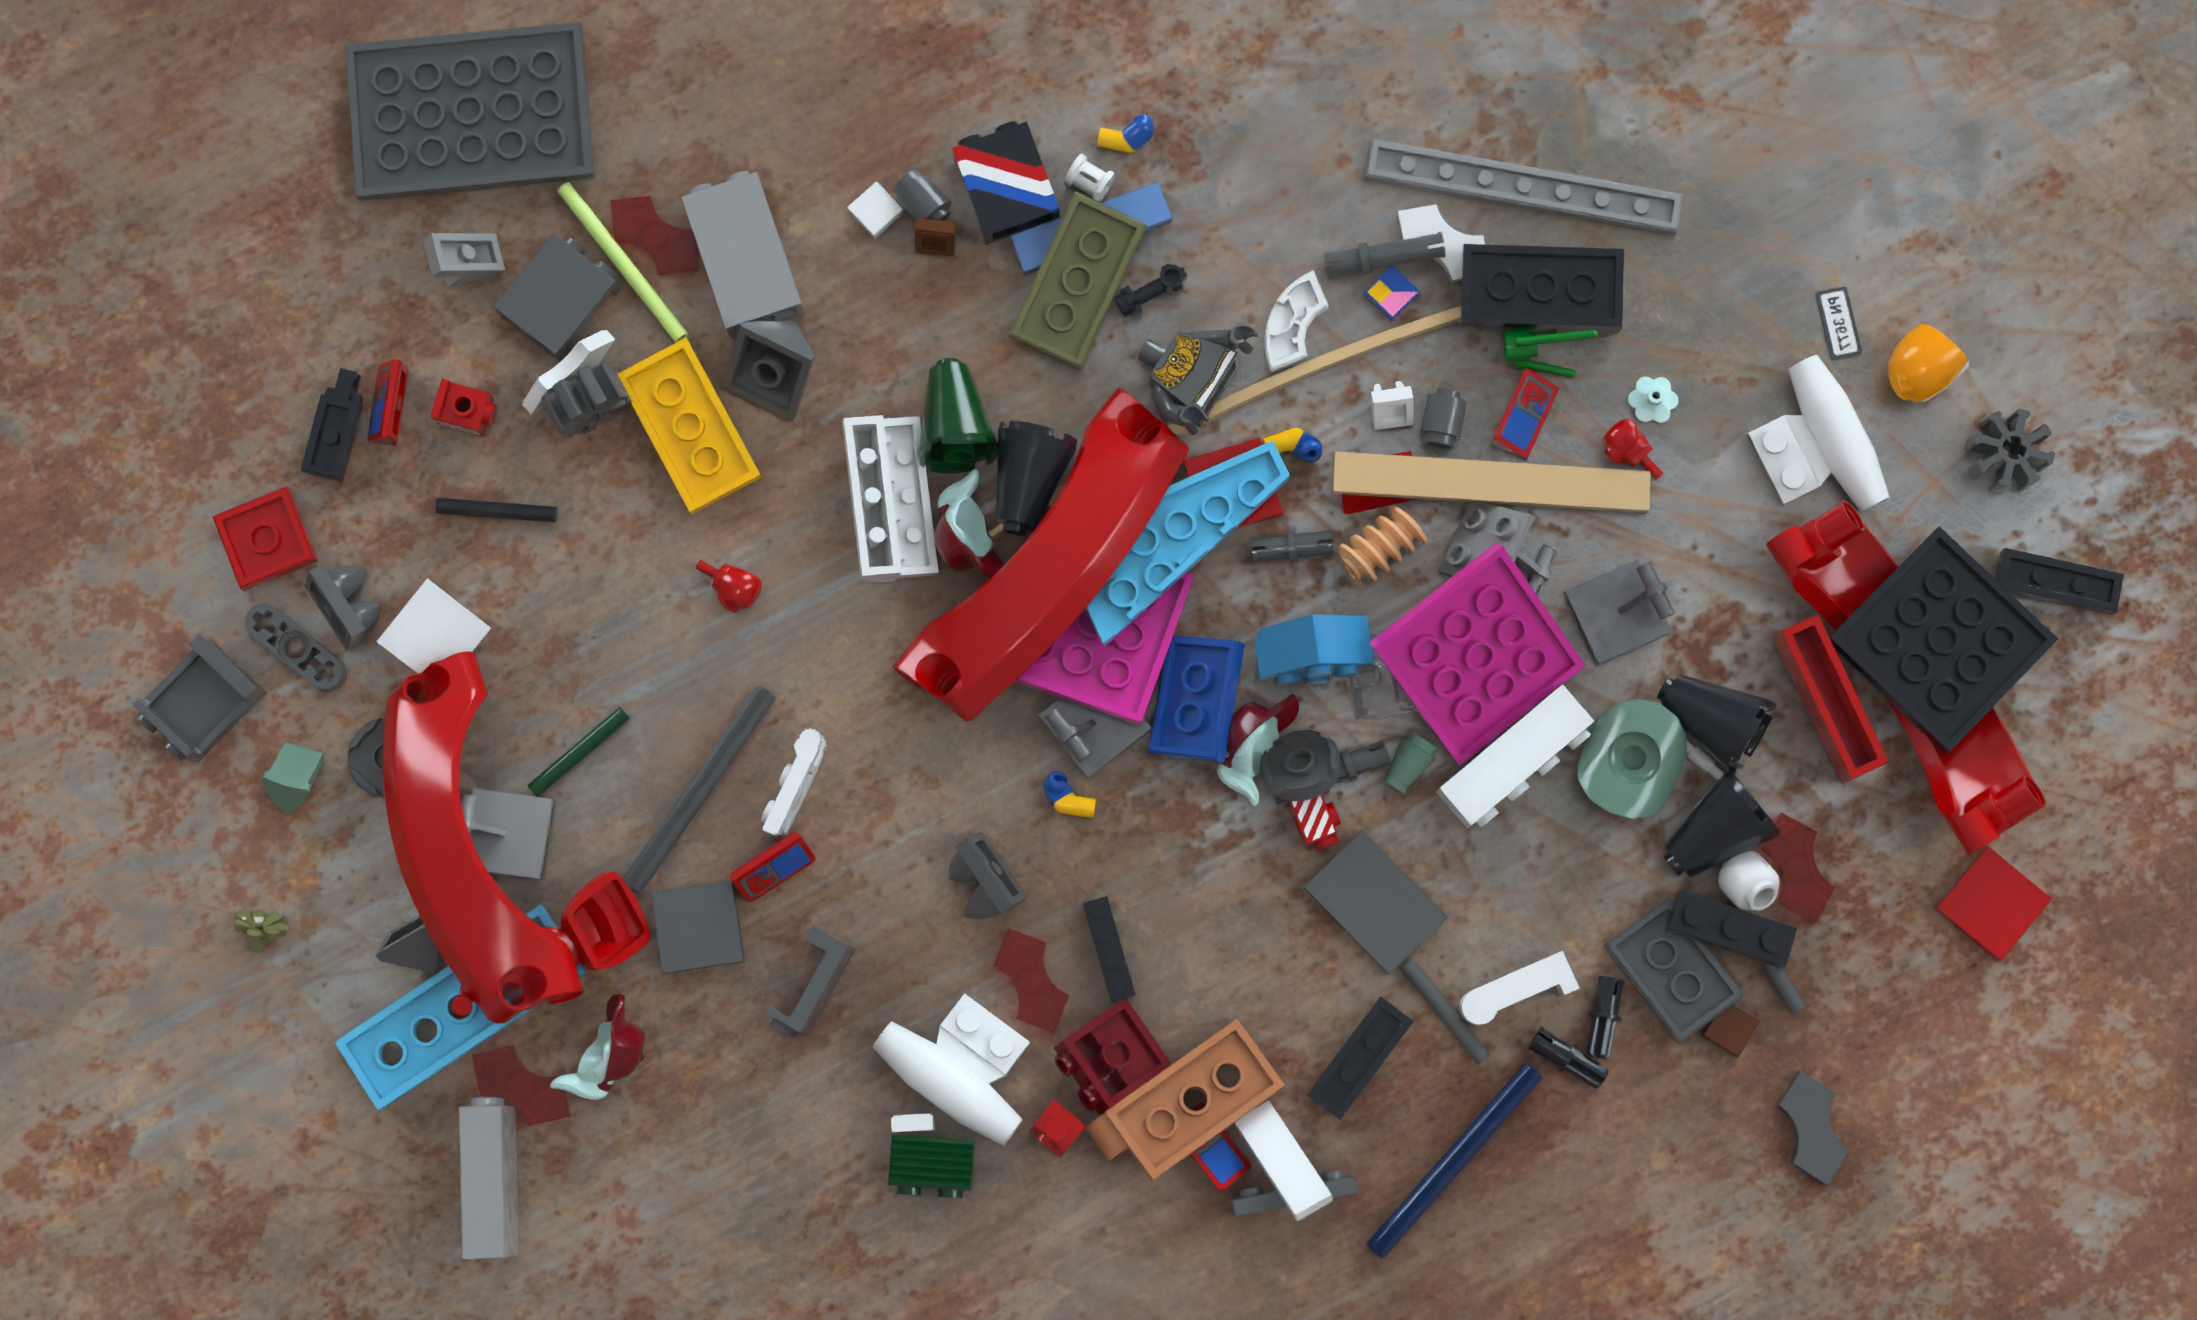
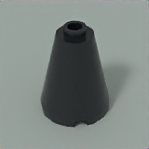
M1010 420L1008 427L1004 421L1000 422L997 453L996 520L1003 524L1002 530L1004 532L1026 536L1027 530L1034 531L1037 528L1076 451L1077 440L1074 437L1064 433L1063 440L1054 437L1053 428L1034 423Z
M1679 674L1675 680L1669 677L1664 682L1657 696V699L1662 701L1661 705L1678 717L1683 730L1726 769L1731 770L1735 774H1738L1744 768V765L1738 762L1742 755L1746 754L1750 757L1753 755L1773 718L1766 714V711L1775 710L1777 706L1776 703L1769 699Z
M1728 770L1720 777L1666 843L1665 846L1669 853L1664 858L1678 876L1683 872H1686L1689 877L1695 876L1734 856L1773 840L1781 834L1767 813L1747 789L1743 787L1742 782L1731 770Z

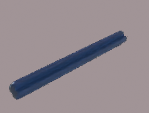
M1524 1064L1371 1237L1367 1246L1378 1257H1386L1538 1084L1542 1076L1532 1065Z

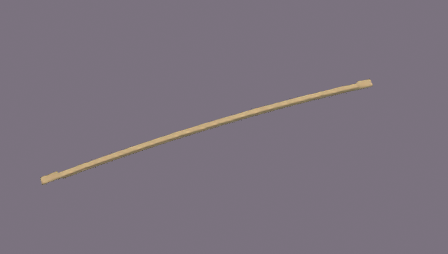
M1461 306L1375 334L1250 385L1218 400L1208 415L1209 421L1338 364L1397 342L1461 322ZM1173 423L1168 425L1178 437L1188 432L1186 427ZM1065 483L1056 488L1044 513L1049 511ZM1003 524L988 532L993 542L1007 533L1002 530Z

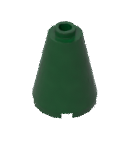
M956 358L941 359L929 370L918 452L920 465L924 467L925 463L931 465V471L946 474L970 472L975 469V463L986 460L987 466L997 459L998 443L969 367Z

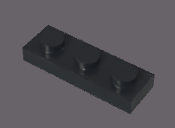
M2009 548L2001 550L1996 580L2009 593L2109 615L2117 613L2124 578L2123 573Z
M1679 890L1675 896L1666 930L1779 968H1785L1797 928L1684 890Z
M1379 997L1316 1081L1307 1096L1338 1120H1341L1414 1021L1383 997Z

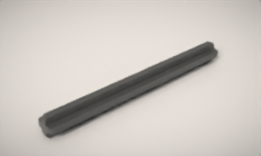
M757 686L622 878L631 890L639 893L644 889L775 701V696L772 692L763 686Z

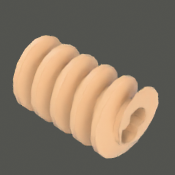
M1396 506L1388 509V518L1382 515L1375 518L1376 528L1370 525L1363 527L1362 534L1364 538L1356 534L1351 536L1349 540L1351 548L1345 544L1337 547V554L1344 571L1361 590H1365L1362 577L1365 576L1373 582L1378 580L1374 568L1379 567L1386 573L1391 571L1387 562L1389 557L1398 563L1403 562L1400 553L1402 547L1411 554L1415 553L1416 550L1412 541L1414 538L1423 544L1428 543L1426 535L1417 522L1408 513Z

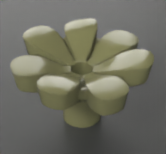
M240 910L235 914V931L246 934V939L249 941L248 949L256 953L264 951L266 940L273 941L277 940L278 937H284L288 926L281 923L283 915L278 912H271L267 917H265L264 911L252 910L251 914L246 910Z

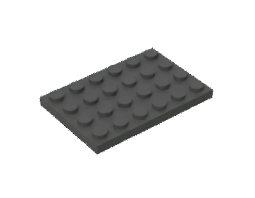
M580 22L345 45L356 197L359 201L595 178L583 27Z

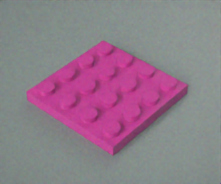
M1498 542L1494 543L1369 643L1447 753L1459 766L1586 666L1505 548Z
M1186 573L1104 648L1086 609H1084L1049 649L1015 682L1141 726L1190 591L1194 575Z

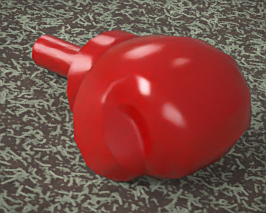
M1620 420L1604 435V443L1607 447L1605 455L1610 461L1615 464H1622L1627 461L1631 467L1640 462L1647 471H1651V475L1656 480L1663 475V472L1647 456L1653 448L1633 420Z
M702 560L696 566L697 570L714 578L712 588L718 591L719 602L724 608L733 613L738 612L740 609L750 608L756 602L761 592L760 578L750 572L728 564H724L718 570Z

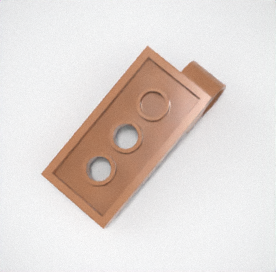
M1236 1019L1107 1110L1085 1129L1109 1162L1130 1149L1153 1181L1273 1096L1285 1084L1239 1020ZM1221 1066L1234 1068L1238 1073L1237 1085L1230 1088L1222 1086L1216 1078L1218 1068ZM1197 1089L1203 1093L1206 1103L1202 1110L1192 1111L1185 1106L1183 1096L1187 1090Z

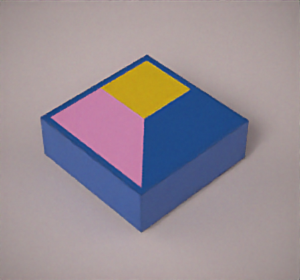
M1390 266L1364 292V296L1391 322L1420 295V291L1395 266Z

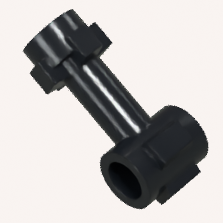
M1168 263L1161 267L1160 278L1135 291H1132L1129 286L1122 288L1120 294L1114 297L1115 302L1124 318L1130 315L1136 317L1142 314L1140 307L1142 304L1159 295L1166 293L1177 296L1183 293L1187 274L1183 267L1180 268L1177 265Z

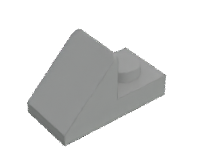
M431 233L422 239L432 277L444 276L447 286H457L505 271L496 233Z

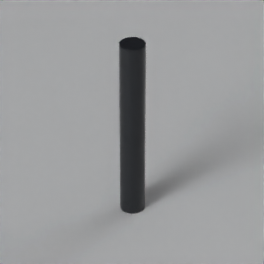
M437 498L436 500L437 514L555 523L558 516V508L555 506Z

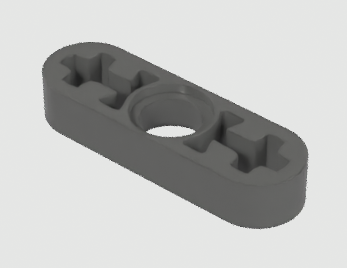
M258 604L248 611L245 618V626L248 633L311 685L325 692L335 691L343 685L347 675L344 663L280 610L269 604ZM273 614L270 620L271 623L283 631L279 637H276L264 628L258 632L261 625L257 620L261 615L268 618ZM293 637H302L306 642L305 653L297 659L289 658L285 651L287 642ZM277 640L275 646H273L272 642ZM319 650L320 653L315 656L316 651ZM313 658L327 667L333 663L334 666L331 671L335 674L334 678L331 681L324 678L319 682L321 673L308 663ZM307 665L306 670L304 671L302 667Z

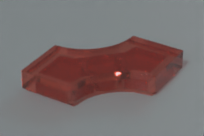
M650 196L610 200L613 232L616 242L634 244L648 252L655 261L659 275L698 271L696 243L692 229H679L664 222L656 214Z
M1780 813L1774 824L1781 834L1775 839L1764 843L1761 847V850L1774 861L1780 872L1782 890L1778 905L1815 924L1818 922L1835 889L1833 885L1824 879L1815 864L1813 846L1818 832Z
M1008 928L993 966L1005 973L1016 987L1019 997V1009L1016 1019L1055 1034L1069 995L1058 989L1051 982L1045 971L1044 953L1046 942Z
M515 1046L472 1055L480 1095H500L511 1100L521 1109L528 1126L571 1117L566 1091L550 1087L551 1082L559 1076L544 1077L530 1071L519 1059Z

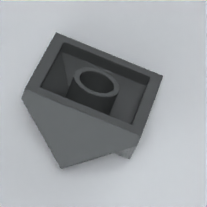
M795 321L743 322L740 325L721 388L785 419L793 421L796 417L815 358Z

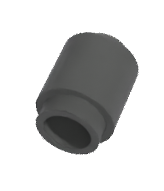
M912 170L895 185L893 192L898 196L897 202L915 222L916 218L946 221L950 216L948 208L951 205V201L926 174L921 175L917 170Z
M1438 388L1436 394H1429L1427 396L1421 434L1424 435L1423 444L1439 449H1454L1455 442L1460 440L1467 405V402L1460 398V392L1452 389Z

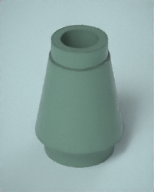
M1410 730L1406 738L1401 737L1388 770V775L1384 781L1405 793L1408 787L1436 759L1433 755L1438 747Z

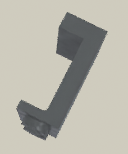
M553 233L495 304L494 308L503 319L561 362L571 352L568 345L611 293L617 295L621 289L616 280H614L617 273L601 260L594 264L583 255L587 251L571 237L568 236L563 241Z
M198 633L188 644L193 650L143 700L136 698L131 703L139 711L135 716L136 719L152 733L158 729L168 739L164 746L181 761L187 757L199 762L266 694L220 647L201 633Z
M814 925L811 927L805 940L826 953L791 1016L770 1006L765 1011V1014L773 1018L770 1026L793 1038H796L798 1032L809 1035L855 951L850 945Z

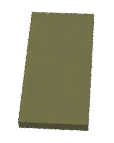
M1075 191L1008 336L1075 368L1081 369L1147 224Z

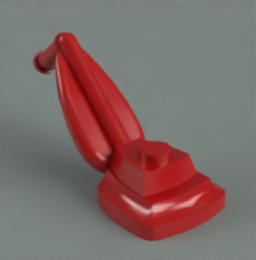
M614 871L603 872L583 886L564 909L561 915V922L557 928L551 926L542 927L569 946L576 966L579 962L585 968L592 971L610 968L627 960L644 947L650 939L649 929L637 899L624 880ZM462 984L459 995L452 1002V1009L456 1014L464 1016L468 1015L473 1009L474 1000Z

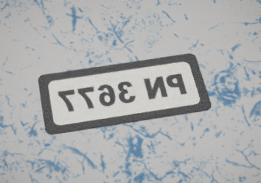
M1843 286L1818 291L1816 296L1831 358L1836 360L1862 354L1847 287Z

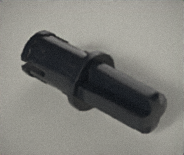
M1598 976L1594 1008L1588 1014L1592 1018L1586 1053L1592 1058L1608 1059L1610 1057L1616 1022H1621L1618 1012L1624 980L1617 979L1616 981V978Z
M1542 1026L1528 1047L1529 1050L1557 1065L1560 1073L1565 1070L1595 1089H1598L1608 1076L1609 1070L1607 1067L1577 1050L1578 1045L1576 1043L1572 1046L1545 1030Z

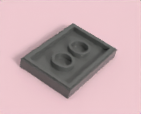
M1362 830L1303 887L1388 975L1447 919L1442 911Z
M1669 897L1607 942L1603 947L1679 1045L1743 998L1745 994L1705 943L1666 930L1674 903Z

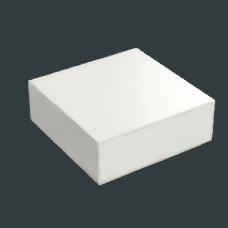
M877 181L847 207L848 211L874 239L904 214L903 209Z
M931 1113L894 1115L891 1118L892 1132L935 1130V1116Z

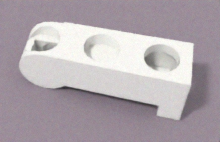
M1561 951L1469 991L1460 1000L1459 1012L1465 1022L1470 1025L1479 1026L1493 1020L1498 1010L1553 986L1556 987L1560 997L1580 988L1564 952Z

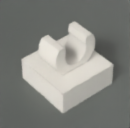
M1401 381L1395 382L1396 388L1381 390L1380 384L1374 386V391L1371 392L1374 431L1414 425V398L1411 386L1404 387Z

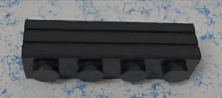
M1108 897L1083 903L1111 1003L1136 996Z

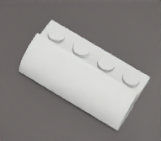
M883 415L843 418L842 427L861 580L866 582H894L899 578L937 575L939 571L926 465L924 467L920 465L918 455L921 437L920 416L884 419Z

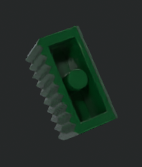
M892 1135L888 1185L897 1186V1194L921 1196L922 1188H937L938 1197L963 1198V1190L972 1191L975 1141Z

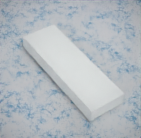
M1270 1101L1258 1106L1235 1122L1236 1129L1297 1222L1333 1201L1332 1194Z

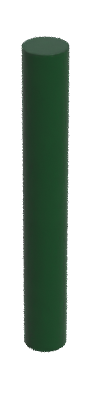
M618 707L527 785L536 797H539L625 724L630 717L621 707Z

